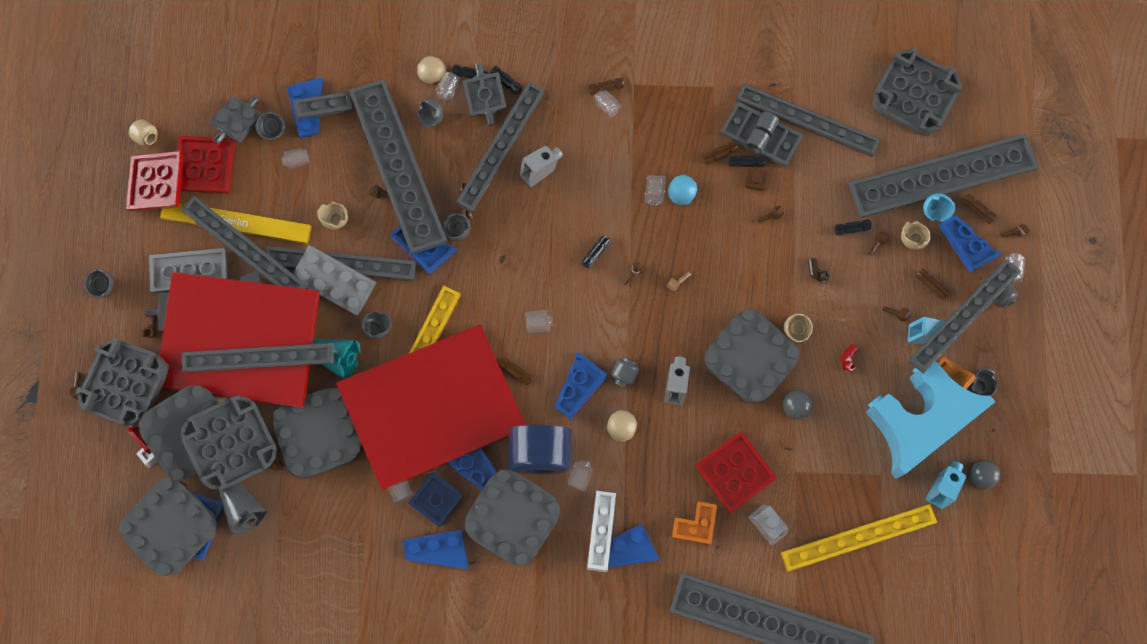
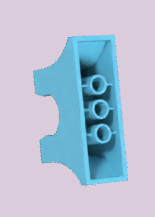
M935 361L924 374L914 368L912 370L914 374L909 377L914 388L920 392L924 399L925 407L921 415L907 412L900 402L890 394H887L885 397L882 395L878 396L868 404L870 409L866 413L880 429L889 445L892 456L891 474L897 479L905 475L994 404V399L991 396L978 395L964 389L952 380Z

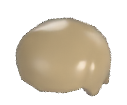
M428 56L423 58L418 64L417 74L421 81L432 85L445 79L447 67L439 58Z
M331 202L329 205L322 204L317 211L319 221L329 230L339 229L348 221V211L342 204Z
M918 221L914 223L906 222L901 231V240L909 249H921L928 245L930 231Z
M800 313L793 314L785 321L784 332L793 342H803L811 336L813 324L806 315Z
M618 410L613 413L607 424V431L610 437L618 442L630 440L637 428V421L634 415L625 410Z

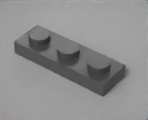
M349 92L293 101L297 120L352 112L353 110Z

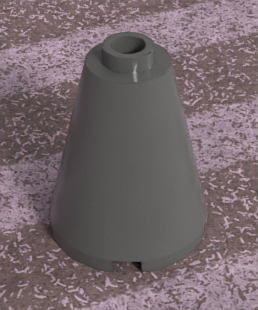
M240 482L219 490L229 529L233 534L247 533L251 531V526L254 524L259 526L268 515L266 508Z

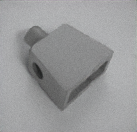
M544 146L523 158L520 175L530 187H533L555 170L557 160L563 157L561 150L558 147L550 150L548 146Z
M675 357L674 364H670L664 403L679 406L684 404L690 367L686 366V358Z
M763 504L748 516L771 546L782 539L788 532L787 525L770 505Z

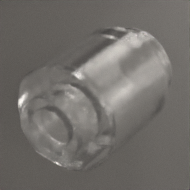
M451 72L443 75L435 90L437 97L443 101L451 100L459 86V77Z
M600 90L594 96V105L607 116L613 117L621 108L619 101L607 90L603 92Z
M307 148L284 151V156H281L283 166L288 167L289 170L306 166L307 163H310Z
M1011 253L1006 259L1022 271L1013 282H1021L1024 277L1025 258L1022 257V254Z

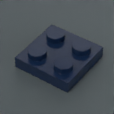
M432 472L408 504L438 527H441L464 495Z

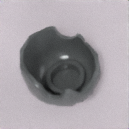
M426 98L419 103L421 108L417 111V115L425 127L432 128L442 121L444 115L443 108L437 100Z
M273 112L260 115L255 124L257 133L263 139L269 141L278 139L285 130L283 118Z
M455 213L449 215L443 221V231L449 240L459 242L468 237L471 223L465 215Z
M92 270L85 278V290L92 297H106L113 291L114 279L105 270Z
M375 310L364 316L361 322V329L368 338L378 340L384 338L389 333L392 320L388 313H380Z
M984 368L973 373L976 379L969 386L970 392L983 396H992L996 392L998 381L994 378L995 372Z
M802 390L790 391L782 401L784 412L793 419L807 417L813 409L812 399L808 393Z
M979 460L970 468V481L979 489H990L1000 480L999 468L992 461Z

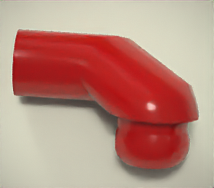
M851 344L840 357L841 367L845 372L855 370L852 357L859 349L854 344Z

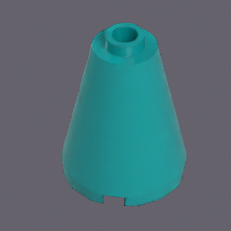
M314 338L313 344L333 343L334 363L320 365L343 378L345 376L350 377L354 373L359 362L356 360V357L361 352L360 344L357 341Z

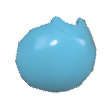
M686 175L676 176L668 187L669 198L678 205L691 203L697 193V183Z
M932 194L923 205L924 214L932 221L939 220L944 222L952 217L955 211V204L945 194Z

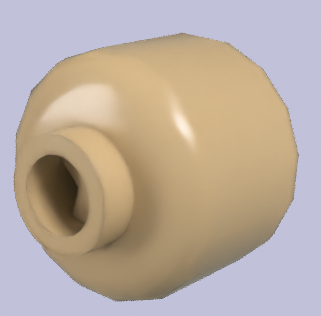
M139 119L131 124L129 137L140 146L147 147L154 144L157 140V129L146 120Z

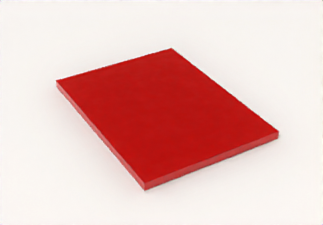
M172 272L160 357L168 363L169 369L162 388L182 390L191 385H198L207 388L212 395L231 398L240 396L252 401L304 408L310 365L182 372V352L313 344L320 291Z
M481 325L336 383L381 491L509 437V430L512 427L526 426Z

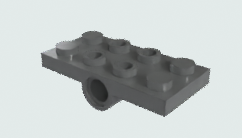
M738 101L720 132V135L761 156H765V158L784 168L787 167L803 137V134L780 123L774 114L769 112L760 113Z

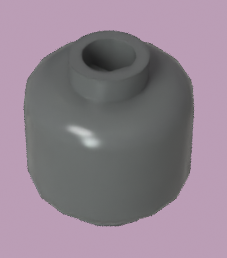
M1011 283L993 301L995 306L1006 308L1016 302L1018 293L1013 284Z
M626 357L618 359L611 372V376L616 379L614 383L623 387L626 384H634L640 370L636 366L637 362Z

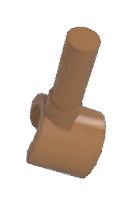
M688 271L678 281L671 278L667 288L676 291L680 284L692 274Z

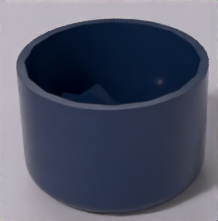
M526 425L510 428L509 468L512 471L523 474L547 475L566 473L571 469L572 429L550 425Z

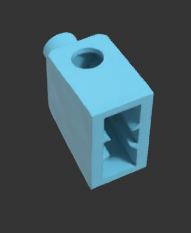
M923 317L909 324L908 343L923 345L945 321Z
M953 461L951 466L941 471L925 500L942 510L953 503L966 479V475L961 473L964 466L957 461Z

